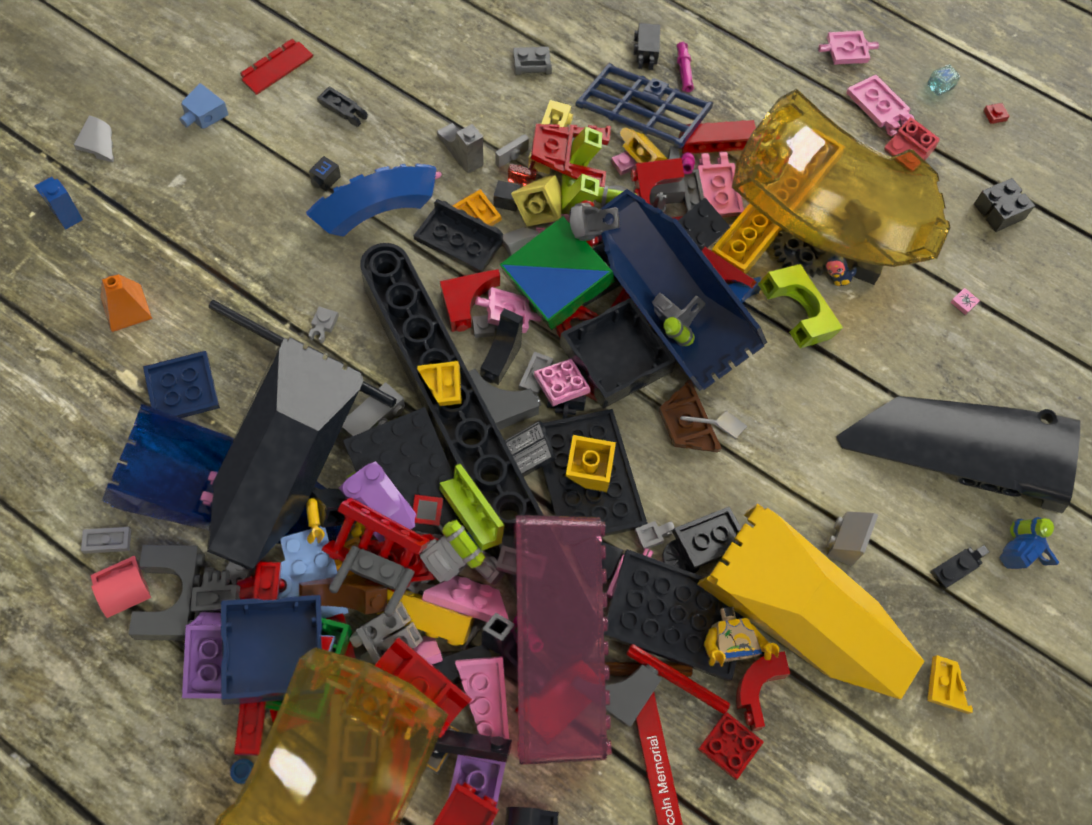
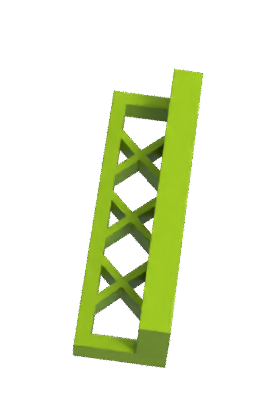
M461 464L456 465L454 478L441 482L440 491L481 551L501 544L504 531L503 522Z

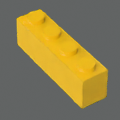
M387 588V605H388V603H389V601H390V599H391V597H392V595H393V593H394V592L390 591L388 588ZM405 590L400 602H402L411 618L406 625L413 622L416 628L425 631L427 636L447 639V643L454 646H460V644L463 645L467 642L475 620L474 617L422 600L423 595Z

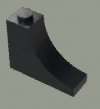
M505 308L500 314L498 329L491 348L480 367V376L486 382L497 385L500 384L522 343L523 316Z

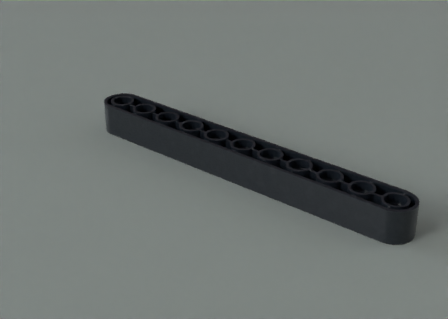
M379 243L371 246L364 252L360 261L366 295L422 407L426 408L438 439L454 471L456 465L461 464L504 524L502 543L492 547L496 556L499 558L503 545L517 550L531 547L538 552L539 556L547 557L541 582L505 572L530 624L534 625L537 629V635L543 642L542 648L551 660L561 665L573 663L580 659L584 661L591 654L599 633V623L594 610L407 253L400 246L392 243ZM458 361L460 364L461 404L459 405L461 407L450 409L446 407L448 405L440 406L419 373L417 366ZM470 438L480 440L475 445H468L463 441ZM485 474H495L499 479L494 482H487L482 480L481 477ZM505 510H513L518 513V517L513 520H506L500 514ZM543 586H552L558 591V596L554 599H545L540 595L539 590ZM566 625L574 626L578 630L579 636L575 640H566L561 636L560 629Z

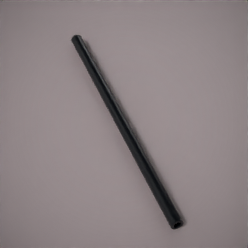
M212 300L209 303V309L277 346H280L284 337L216 300ZM363 381L359 390L390 408H393L396 404V398Z

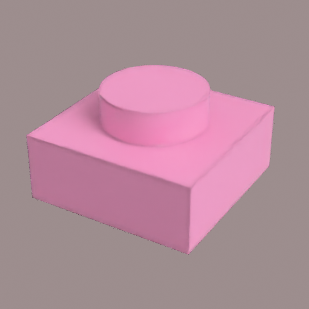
M627 151L611 159L612 165L620 176L633 170L636 164L633 157Z

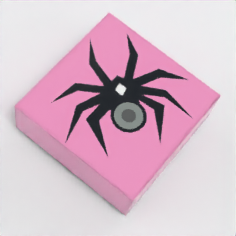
M964 288L950 303L966 315L980 300Z

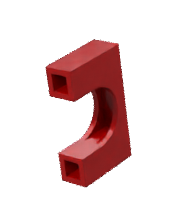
M682 158L636 163L633 170H631V180L635 182L636 188L634 193L643 198L648 204H650L649 197L653 187L660 184L680 182L684 178ZM683 216L671 217V218H673V219L675 218V219L679 220V219H680L681 217H683Z

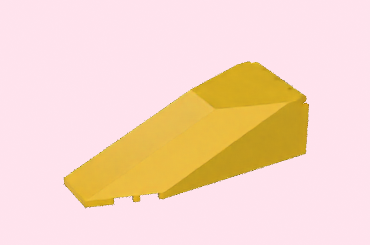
M757 503L747 510L744 516L754 526L751 527L744 523L734 538L741 546L732 542L722 556V559L728 565L719 561L710 576L701 579L697 584L727 606L734 607V611L744 618H748L755 626L827 677L901 700L923 665L924 660L880 603L768 507L765 509Z

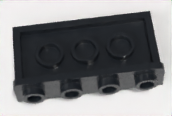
M436 199L434 209L414 234V240L477 273H481L503 244V233L499 228L492 227L481 219L468 215L464 210L457 209L446 201Z

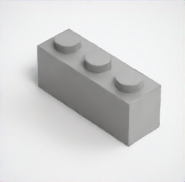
M384 383L379 390L396 398L395 406L390 408L369 397L347 416L341 432L347 438H350L389 422L393 417H398L404 411V398L389 384Z

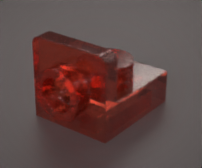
M531 161L529 168L510 163L508 181L524 186L530 184L532 180L536 179L538 169H535V161Z

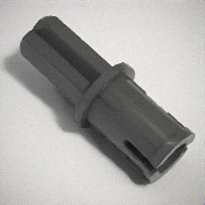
M659 192V194L655 195L652 206L656 209H661L664 213L666 211L665 203L667 196L663 195V192Z

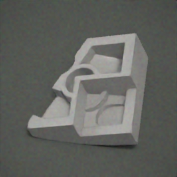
M89 115L74 143L75 149L93 153L96 159L114 162L111 127L104 121Z

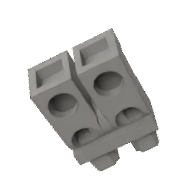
M399 602L392 617L385 616L383 612L356 629V632L349 638L355 648L362 644L366 647L367 652L361 655V660L365 667L376 664L398 637L412 649L423 641L413 622L406 625L411 618L402 602ZM405 626L404 628L398 630L397 632H395V633H393V634H390V633L396 631L397 629H399V628Z

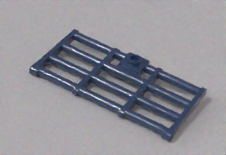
M608 63L582 96L579 97L575 106L581 109L585 108L605 116L611 121L615 120L642 131L645 135L649 134L681 149L712 109L713 102H706L680 92L679 89L670 88L668 83L652 78V80H649L645 76L636 75L615 67L612 63ZM609 73H613L636 83L632 87H628L606 77ZM602 84L626 95L619 99L597 90V87ZM641 85L646 86L643 92L638 91ZM665 94L669 95L666 101L661 100ZM590 96H594L614 104L616 107L613 111H610L586 100ZM635 97L660 108L655 113L628 101ZM677 98L701 107L703 110L697 114L674 105L672 102ZM624 108L649 118L650 121L645 125L619 113ZM668 110L694 121L690 126H687L662 115ZM656 122L682 131L684 134L681 138H677L652 127Z

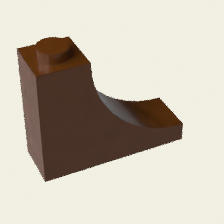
M357 574L347 575L337 593H331L329 590L335 577L299 583V596L321 595V606L350 608L360 611L365 615L383 612L387 607V588Z

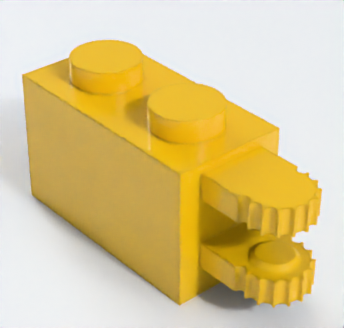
M629 128L621 129L620 136L625 141L623 147L638 163L668 160L645 134L635 132V130Z

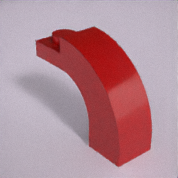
M785 651L779 652L778 657L771 653L770 660H766L764 656L759 658L746 670L740 679L736 691L737 710L746 708L744 712L745 722L747 726H750L751 732L759 731L765 727L759 701L762 685L768 681L785 679L790 675Z

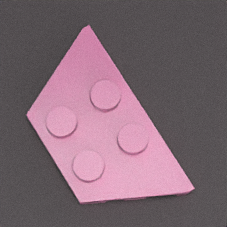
M455 576L447 582L444 581L425 590L422 600L485 622H488L495 612L508 619L500 591L489 585L471 581L466 577Z

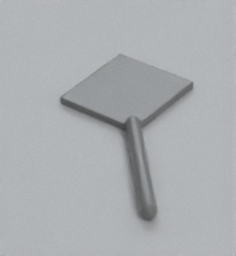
M725 411L717 420L687 416L680 417L681 420L715 424L734 439L747 428V425L728 411Z

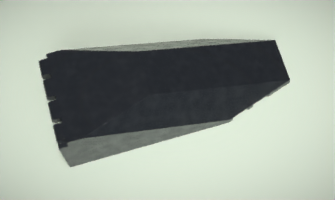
M291 337L282 340L268 364L212 483L213 499L210 505L212 513L207 552L250 571L256 567L299 520L364 380L361 376L362 372L350 366H347L344 370L342 369L344 363L330 356H327L326 360L322 359L324 353L310 346L304 350L302 349L304 344Z

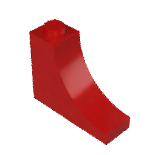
M703 248V254L726 283H740L753 289L757 283L753 278L708 248Z
M499 269L440 281V291L452 332H462L471 328V311L477 296L480 297L490 290L491 287L500 286Z

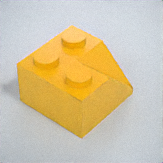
M573 435L566 477L584 488L607 492L616 442Z

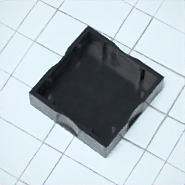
M632 298L607 309L598 317L585 320L561 333L560 346L568 358L573 360L603 409L672 373L676 360L662 340L651 330L647 319Z

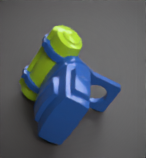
M1035 517L1028 520L1017 519L1012 522L1010 533L1015 539L1006 544L1003 553L999 557L1007 569L1028 568L1037 558L1044 566L1059 564L1058 559L1049 548L1046 537L1051 536L1054 531V525L1050 519ZM1042 553H1046L1049 556L1050 560L1043 557Z

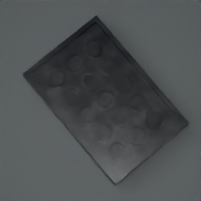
M425 407L343 440L356 472L376 461L412 509L415 495L443 498L440 518L442 527L449 521L457 520L460 525H463L464 530L468 532L439 489L440 483L453 479L454 474ZM415 523V527L411 529L412 531L443 535L437 526Z
M613 409L543 423L556 459L543 466L542 470L563 546L592 538L595 539L635 530L648 524ZM573 435L616 442L607 492L584 488L566 477Z
M627 549L622 560L601 636L628 646L636 645L648 653L728 682L733 679L737 660L724 662L723 666H720V663H714V666H710V657L704 646L709 629L715 623L722 621L720 609L729 606L697 584L705 577ZM734 611L736 619L744 618L739 613Z

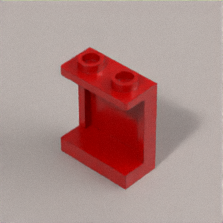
M463 782L462 786L456 783L453 792L433 825H491L499 812V809L496 808L497 802L486 795L483 799L474 794L477 789L466 782Z

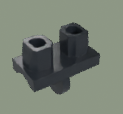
M582 395L552 406L548 400L547 408H555V413H562L564 419L567 418V414L576 415V411L584 412L586 397Z

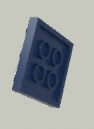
M206 351L143 366L156 425L220 408Z

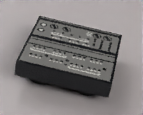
M537 421L505 440L523 477L556 459L544 424L541 421Z

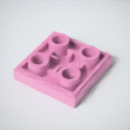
M572 359L534 371L535 379L552 406L590 393L591 388Z

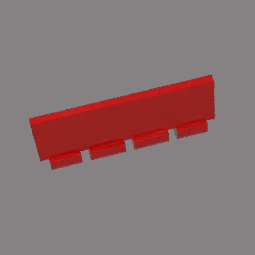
M290 39L282 45V48L278 47L269 53L268 58L265 56L253 64L254 68L249 66L240 72L242 82L257 95L313 58V54L301 42L298 41L296 43L294 39Z

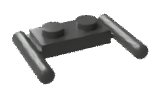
M352 545L329 590L331 593H337L349 570L390 589H395L384 610L385 616L392 617L415 572Z

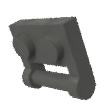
M549 46L513 48L515 75L545 72L546 74H552Z

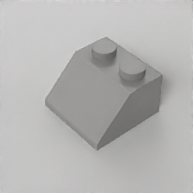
M847 511L842 518L838 517L834 525L836 533L834 536L831 535L827 543V547L830 548L827 556L852 567L865 553L878 514Z

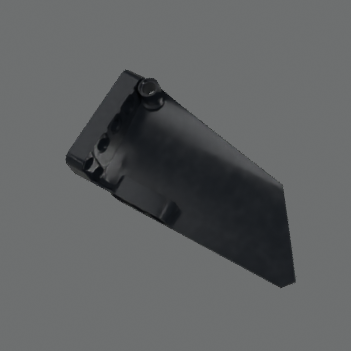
M898 396L841 432L836 438L842 449L956 476L959 483L1012 497H1019L1023 494L1042 499L1040 508L1062 514L1071 502L1080 444V420L1056 415L1050 409H1043L1037 412L1017 408ZM1041 419L1046 420L1049 424L1043 423Z

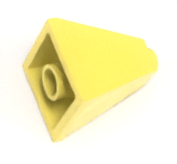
M556 175L540 178L511 193L527 227L554 222L561 218V186Z

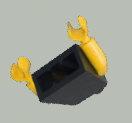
M317 487L313 488L306 503L309 527H312V531L307 536L308 543L312 544L316 537L319 544L324 538L325 533L318 527L319 525L322 528L343 525L346 517L338 509L340 504L347 499L339 489L320 490ZM354 521L353 524L356 526L351 530V534L354 538L357 536L362 537L365 527L363 524Z

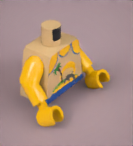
M734 607L720 609L722 621L712 625L704 642L705 649L710 657V666H714V663H720V666H723L724 662L755 658L761 655L762 652H764L766 660L771 659V653L776 657L779 655V646L775 643H770L750 623L748 618L736 619Z

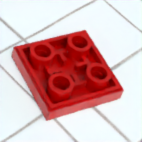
M726 712L698 750L734 780H737L764 741Z

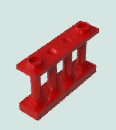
M350 497L343 501L338 509L346 518L336 541L332 540L324 545L322 551L327 553L330 558L343 562L350 551L344 544L354 521L363 524L365 527L358 544L359 549L366 550L373 533L377 532L385 538L378 556L387 559L393 543L396 542L405 549L399 563L404 568H408L413 554H419L427 548L430 540Z

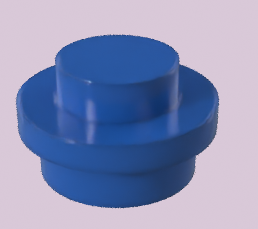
M248 759L237 760L230 770L232 780L238 784L249 783L255 776V765Z

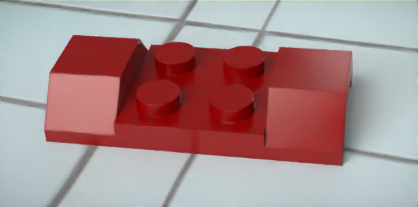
M399 637L367 674L372 681L440 738L461 710L472 700L450 679Z

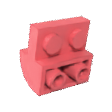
M910 117L885 146L884 150L911 171H914L934 151L940 138Z
M135 556L90 575L93 583L91 586L93 593L106 618L152 598Z

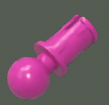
M686 152L680 158H682L684 174H690L695 166V158L693 154Z

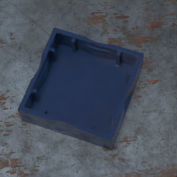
M321 595L284 597L277 600L242 599L221 601L222 705L321 698L324 696Z

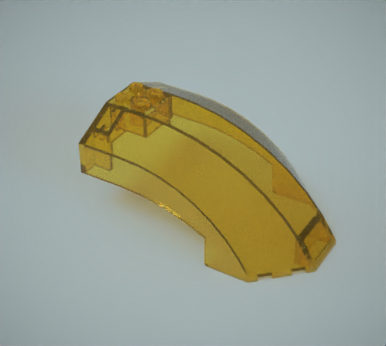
M797 88L777 99L751 134L736 162L732 188L788 233L817 248L841 257L888 267L938 259L951 228L949 220H945L943 209H946L943 193H939L937 182L940 181L938 173L913 149L893 157L873 149L834 123Z
M315 647L299 658L276 719L248 779L236 801L217 817L214 825H400L423 776L448 714L412 684L368 662Z

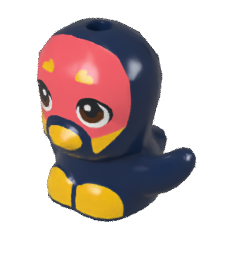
M834 255L826 262V268L836 286L848 285L857 272L855 267L850 271L846 259L840 255Z

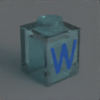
M949 64L933 71L927 85L939 96L954 89L961 76Z

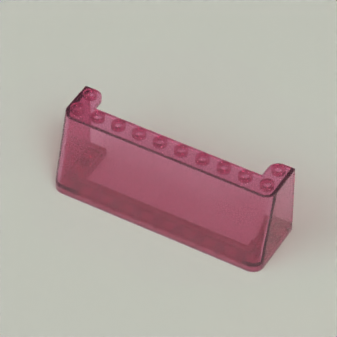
M519 515L515 518L518 659L517 759L519 765L607 760V755H611V740L607 738V730L611 729L610 715H606V705H610V692L605 690V680H609V666L605 665L604 658L609 653L608 641H604V631H608V619L603 617V607H607V593H603L602 583H606V569H602V560L606 559L605 545H601V538L605 536V522H600V517Z

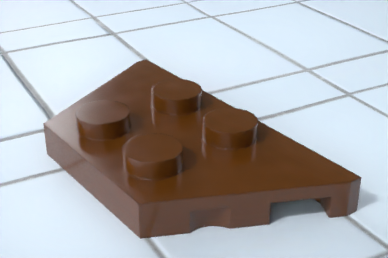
M691 379L687 380L679 391H676L668 401L660 406L659 413L674 447L718 453L722 448L711 424L680 419L681 416L708 419Z

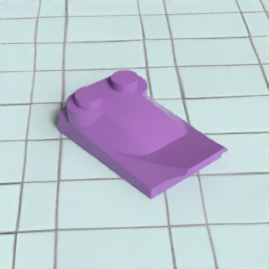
M376 461L360 469L339 487L346 499L351 497L410 530L415 527L416 513ZM377 532L373 533L379 542L385 541L383 535Z
M201 612L194 621L186 625L182 698L221 699V612Z
M458 755L449 797L456 783L462 786L463 782H466L477 789L474 794L483 799L486 795L498 803L506 762Z

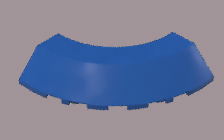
M417 163L415 166L409 167L406 164H400V166L392 169L389 166L375 169L373 174L365 177L361 174L350 179L349 184L337 186L333 189V194L327 198L321 197L308 209L306 214L329 234L344 237L354 227L377 214L399 208L421 209L433 195L437 169L432 165Z

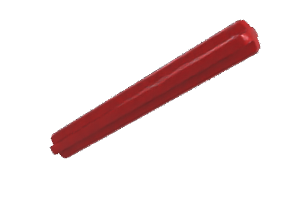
M632 644L628 648L627 656L644 666L647 664L652 666L659 672L658 675L723 714L728 711L730 703L636 645Z

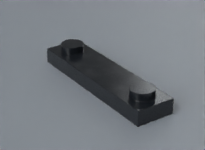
M419 725L412 739V748L507 762L512 748V740L446 730L440 738L427 726Z

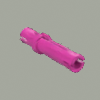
M679 42L676 48L682 90L691 92L694 89L690 67L691 56L688 53V44Z

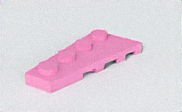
M503 656L455 660L464 690L472 699L469 705L479 735L509 739Z

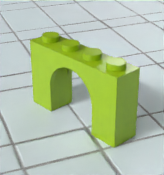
M585 126L572 142L569 163L587 167L592 158L602 148V133ZM562 173L561 214L569 215L571 208L584 200L593 202L598 197L599 180L581 174L576 180Z
M801 264L770 271L758 283L768 300L780 296H789L800 302L807 311L809 319L800 321L789 332L800 349L830 340L843 329Z

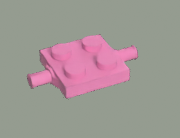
M863 31L829 32L827 36L828 44H820L818 50L819 52H830L834 65L868 63L870 60L869 50H877L879 42H868L864 37Z
M491 287L488 292V299L477 296L475 300V305L486 307L489 324L499 325L500 314L504 308L523 316V333H526L529 329V319L537 322L541 321V317L537 313L531 312L529 300L518 294Z

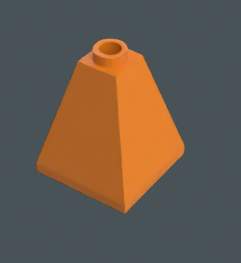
M119 274L102 279L100 298L112 332L152 319L141 284Z

